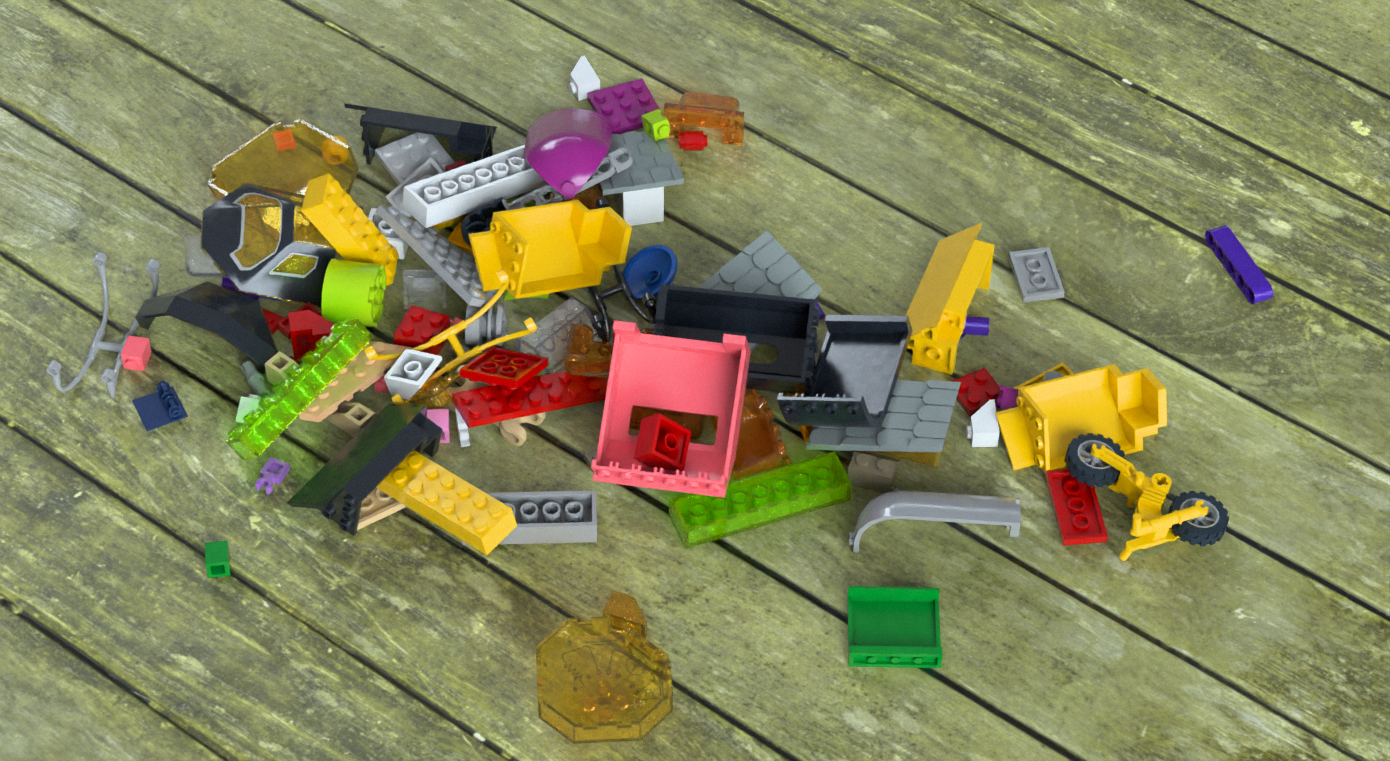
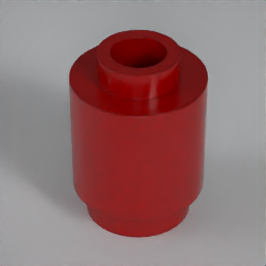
M684 131V133H679V148L684 149V151H704V147H708V135H704V131Z

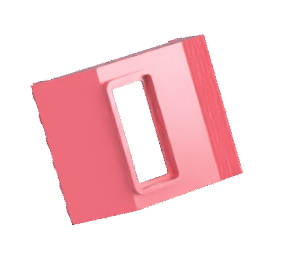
M614 320L613 331L615 332L597 456L596 460L592 459L591 465L594 471L593 481L725 498L736 457L751 354L746 336L724 334L723 343L643 334L640 333L636 323ZM634 406L717 416L719 419L715 445L689 443L685 468L682 472L679 470L658 469L657 467L650 468L634 459L638 436L629 435L632 409Z

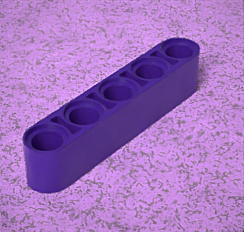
M1227 225L1205 232L1208 246L1250 304L1262 302L1273 297V289L1269 281Z

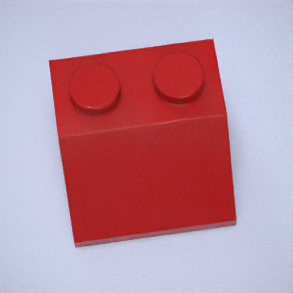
M660 413L641 419L634 459L650 468L657 467L658 469L663 468L664 470H679L682 472L685 468L691 431Z

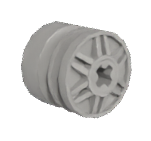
M505 303L498 304L497 313L495 312V304H493L488 309V312H485L467 325L468 327L465 328L466 346H481L483 337H486L487 342L494 340V338L497 339L507 335L508 316ZM467 304L465 320L483 307ZM504 342L496 344L497 348H503Z

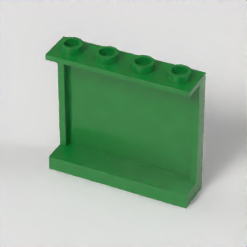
M848 586L849 667L941 668L943 652L940 639V588Z

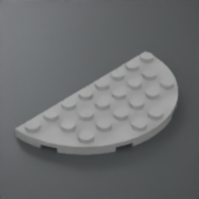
M379 205L376 213L468 305L484 307L497 293L498 289L483 292L475 258L471 253L464 252L448 239L438 234L439 231L435 227L425 228L420 222L400 213L395 207Z

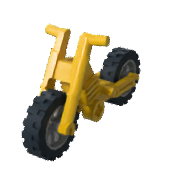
M1087 433L1085 436L1081 434L1077 439H1072L1064 459L1066 470L1070 471L1069 474L1072 477H1076L1078 482L1087 483V486L1092 487V485H1096L1097 487H1103L1105 485L1116 493H1123L1128 497L1126 506L1129 508L1134 507L1135 504L1137 505L1132 519L1130 534L1139 538L1126 542L1124 549L1119 555L1122 561H1126L1135 550L1147 549L1169 541L1173 542L1179 538L1183 542L1188 541L1191 545L1200 544V546H1206V544L1213 545L1216 541L1219 542L1222 539L1228 525L1229 516H1227L1228 511L1226 508H1223L1222 502L1216 501L1214 496H1207L1204 492L1196 493V491L1180 493V496H1176L1171 503L1168 514L1162 515L1161 510L1172 484L1170 477L1163 473L1154 474L1152 478L1146 477L1143 472L1137 471L1134 465L1124 458L1125 453L1123 450H1120V445L1118 443L1115 444L1109 437L1104 438V435Z

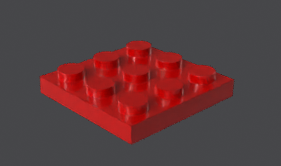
M491 347L460 368V377L467 378L472 382L482 381L492 386L501 385L506 386L507 389H518L548 366V358Z

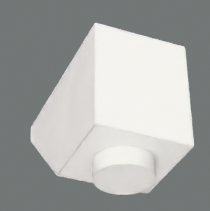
M585 55L581 56L570 74L571 83H569V90L571 94L576 96L578 101L587 99V93L600 90L598 76Z
M994 399L989 400L973 414L970 426H966L967 439H971L972 447H998L999 426L995 415L996 406Z

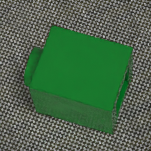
M228 541L205 543V565L208 578L231 576Z

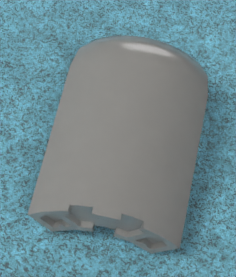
M906 490L885 492L869 501L859 514L855 531L850 532L849 545H853V552L859 553V543L863 532L875 523L892 519L1004 525L1006 529H1009L1010 537H1019L1021 524L1020 499L1016 497Z

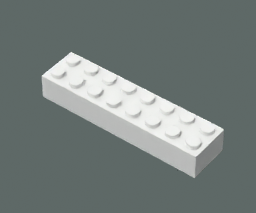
M525 145L404 186L402 207L425 228L473 212L487 204H493L494 200L500 197L506 200L545 186L548 183L528 163L524 156Z

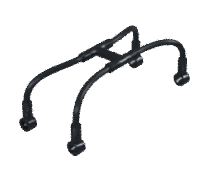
M600 198L595 203L597 209L610 207L605 198ZM618 264L613 265L615 278L618 282L617 285L601 292L598 291L596 285L588 287L599 312L602 313V316L599 314L592 316L590 322L604 344L610 342L611 328L606 311L607 307L603 299L623 292L626 300L629 301L637 314L646 322L655 324L656 299L654 295L646 293L642 296V302L652 317L650 318L634 301V296L623 273L619 270Z

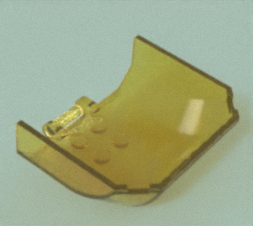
M303 119L294 120V124L283 125L282 122L273 123L211 167L212 177L208 181V187L218 201L245 183L305 195L309 180L329 173L339 182L342 189L347 194H350L359 169L350 146ZM249 194L237 202L245 207V225L263 236L279 239L281 205L278 200L257 194ZM282 195L294 201L304 202V199ZM296 203L294 235L300 230H304L311 237L316 233L317 228L313 223L311 224V221L301 211L303 204Z

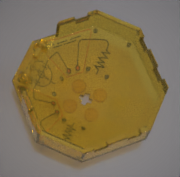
M608 616L591 617V621L577 622V618H567L536 646L539 718L573 744L641 741L673 711V688L669 655L662 651V648L655 646L637 633L634 628H627L625 631H611V618ZM608 698L610 705L604 704L601 706L600 699L605 700Z

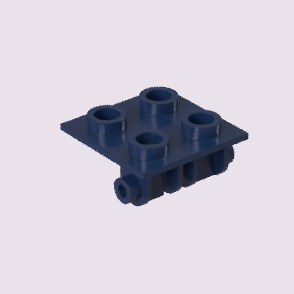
M165 381L158 383L157 392L132 400L146 431L188 417L174 387H170L169 383Z

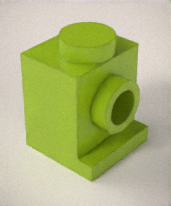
M660 109L641 115L644 133L652 140L657 142L669 137L670 124L668 119L661 115Z

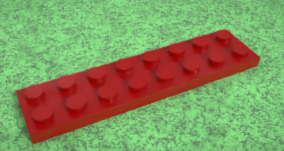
M606 362L532 377L518 389L513 390L507 389L506 386L491 385L452 393L451 400L468 428L603 401L606 398L611 364Z

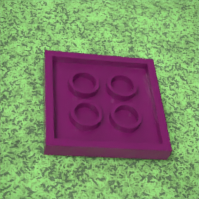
M642 78L587 93V99L593 110L612 121L611 134H622L643 128L641 115L659 109Z

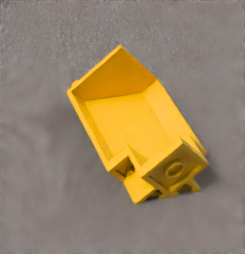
M579 200L493 212L490 231L468 235L483 292L497 290L501 287L502 283L496 273L504 269L510 279L506 290L515 299L600 285L604 271H610L611 265L625 263L632 227L611 207L589 210Z
M982 222L939 240L905 315L909 317L913 330L907 348L913 350L912 364L953 375L957 345L965 328L969 305L977 288L989 290L995 245L976 240Z
M1115 364L1020 387L1018 388V397L1016 398L1018 407L995 412L1013 470L1037 465L1046 474V471L1066 470L1064 459L1068 446L1071 444L1072 439H1077L1081 434L1085 436L1087 433H1093V435H1104V438L1109 437L1115 444L1118 443L1120 445V450H1123L1125 455L1142 451L1143 437L1158 434L1159 427L1167 426L1166 388L1148 368L1123 374Z

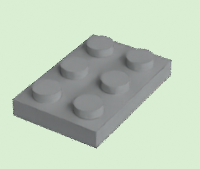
M1049 247L1009 252L1008 258L1023 303L1064 298L1065 291Z

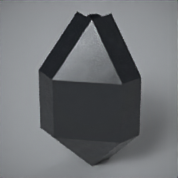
M208 281L146 299L135 316L140 327L147 330L155 317L171 316L215 333L254 360L259 372L263 375L266 372L265 363L278 353L259 301Z

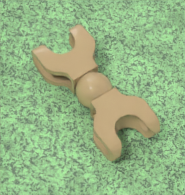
M465 365L459 366L455 371V379L461 387L452 388L444 385L436 392L437 401L455 412L456 407L451 400L452 393L486 387L481 381L472 382L467 378L460 377V368ZM544 412L493 424L500 428V434L504 440L516 446H521L526 441V431L520 424L540 425L546 418Z

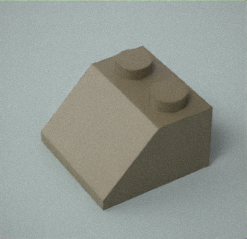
M854 451L848 467L847 484L879 493L891 492L902 460L868 451Z

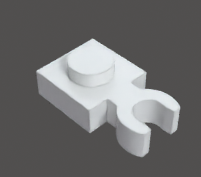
M455 408L461 447L470 446L468 427L457 408Z

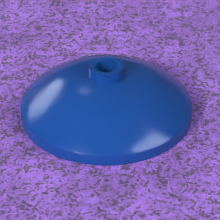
M653 245L640 250L628 261L623 270V275L635 300H642V296L646 293H652L656 297L659 294L660 284L670 285L678 267L676 255L666 246Z

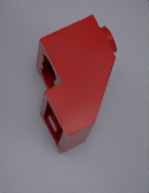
M310 310L288 313L294 360L316 357V363L338 361L334 327L331 321Z

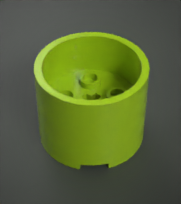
M331 259L326 269L322 289L323 318L333 323L377 327L384 308L382 302L384 290H386L385 266L374 263Z

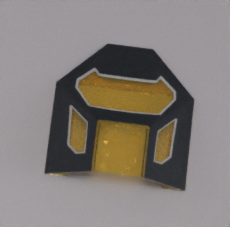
M245 183L202 212L200 249L205 254L208 253L215 261L214 265L224 276H228L234 283L236 290L242 293L304 305L309 302L313 306L321 308L326 269L330 260L334 259L336 249L301 211L305 197L302 194Z

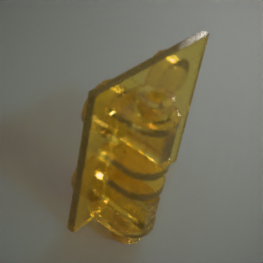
M451 373L442 379H439V377L433 378L427 383L428 386L426 388L419 389L414 394L415 397L409 403L416 402L417 407H420L422 404H428L427 410L449 405L451 396L447 393L446 389L461 378L460 374L453 375Z

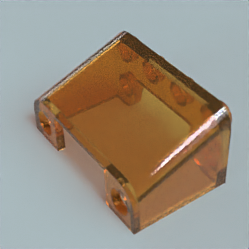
M572 323L563 356L565 370L572 375L609 378L614 342L594 341L593 330L590 326ZM643 328L639 331L643 334L653 335L654 329Z
M755 389L744 395L736 457L731 473L737 484L791 473L790 468L794 467L789 455L786 454L787 448L783 439L779 440L778 438L781 432L777 424L772 422V419H775L771 408L768 407L764 396H759ZM710 416L712 424L717 431L719 417Z

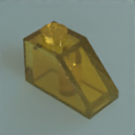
M614 591L603 610V625L646 639L647 621L636 599L628 594Z

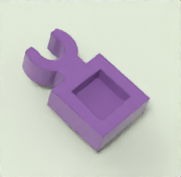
M270 457L260 471V478L255 483L256 490L259 491L262 486H266V494L269 495L273 491V484L280 485L290 471V464Z

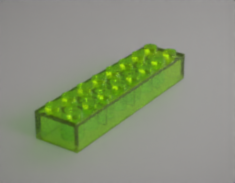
M357 318L352 320L346 319L343 322L338 321L330 329L332 332L327 337L323 336L316 343L318 347L313 352L311 350L302 357L303 362L299 366L295 365L287 373L288 377L284 381H279L272 388L274 392L270 396H264L258 402L259 407L255 411L251 410L243 418L244 422L240 426H235L228 433L230 437L225 442L242 460L257 458L374 338Z
M834 451L731 481L728 484L725 498L690 493L669 499V517L684 548L687 549L850 501L852 483Z

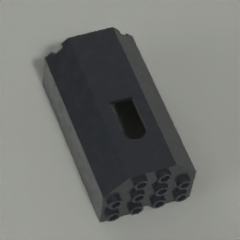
M660 284L653 335L723 343V335L730 334L746 336L748 343L771 345L778 351L777 359L771 364L749 363L746 389L806 395L808 388L812 386L811 374H813L816 365L814 353H817L818 340L817 328L815 326H819V307H816L815 299Z

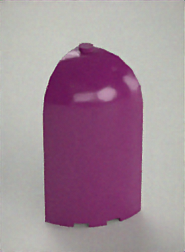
M564 108L550 114L548 113L528 128L524 156L531 167L548 184L565 198L572 199L606 156L611 145L612 121L592 110Z

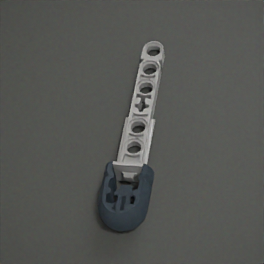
M620 148L609 153L608 157H604L591 178L587 180L577 193L611 177L615 172L619 173L630 167L633 161L630 151ZM621 155L628 156L625 162L617 161ZM607 164L610 166L605 172L599 171L601 165ZM550 184L509 204L506 203L503 197L494 200L493 205L487 204L466 216L461 226L462 237L472 248L468 234L490 231L493 212L525 208V205L531 201L536 203L535 206L563 202L567 198ZM546 193H554V197L552 199H544V195Z

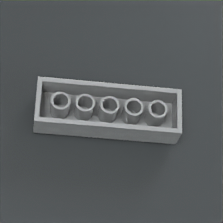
M596 490L487 493L512 508L517 526L499 544L597 542ZM462 541L463 545H469L466 542Z

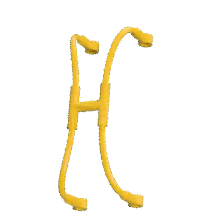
M504 269L496 273L502 283L501 287L483 308L467 320H462L434 336L429 342L410 349L422 351L448 339L458 357L445 364V367L429 377L409 400H403L399 393L391 397L396 406H401L403 403L409 404L443 373L451 371L482 353L483 350L536 331L537 326L532 317L524 321L528 329L494 339L466 353L455 336L456 333L467 328V325L484 314L503 294L510 280ZM372 345L364 349L370 360L396 359L404 352L378 355Z

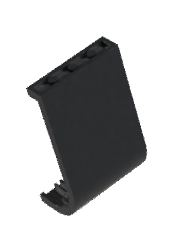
M827 315L825 323L828 331L812 375V386L808 388L806 396L801 394V397H799L798 393H796L795 397H787L783 393H779L777 402L782 415L791 426L877 428L883 423L913 331L909 317L900 315Z

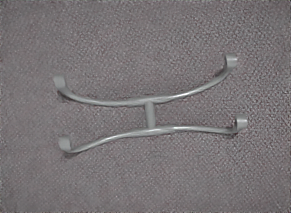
M96 252L92 262L97 266L98 275L101 277L104 299L101 326L97 330L86 356L87 360L75 379L64 387L61 386L60 363L50 361L46 371L51 375L53 385L59 391L66 392L81 380L91 362L94 361L98 350L118 352L114 370L104 369L101 380L106 383L107 392L110 394V397L115 399L118 374L121 365H123L121 352L128 335L134 336L139 323L137 320L134 321L129 332L126 333L122 344L102 341L109 313V295L105 267L107 256L102 252ZM155 259L148 260L145 267L146 271L150 273L151 282L153 283L150 298L156 297L158 291V269L160 263Z

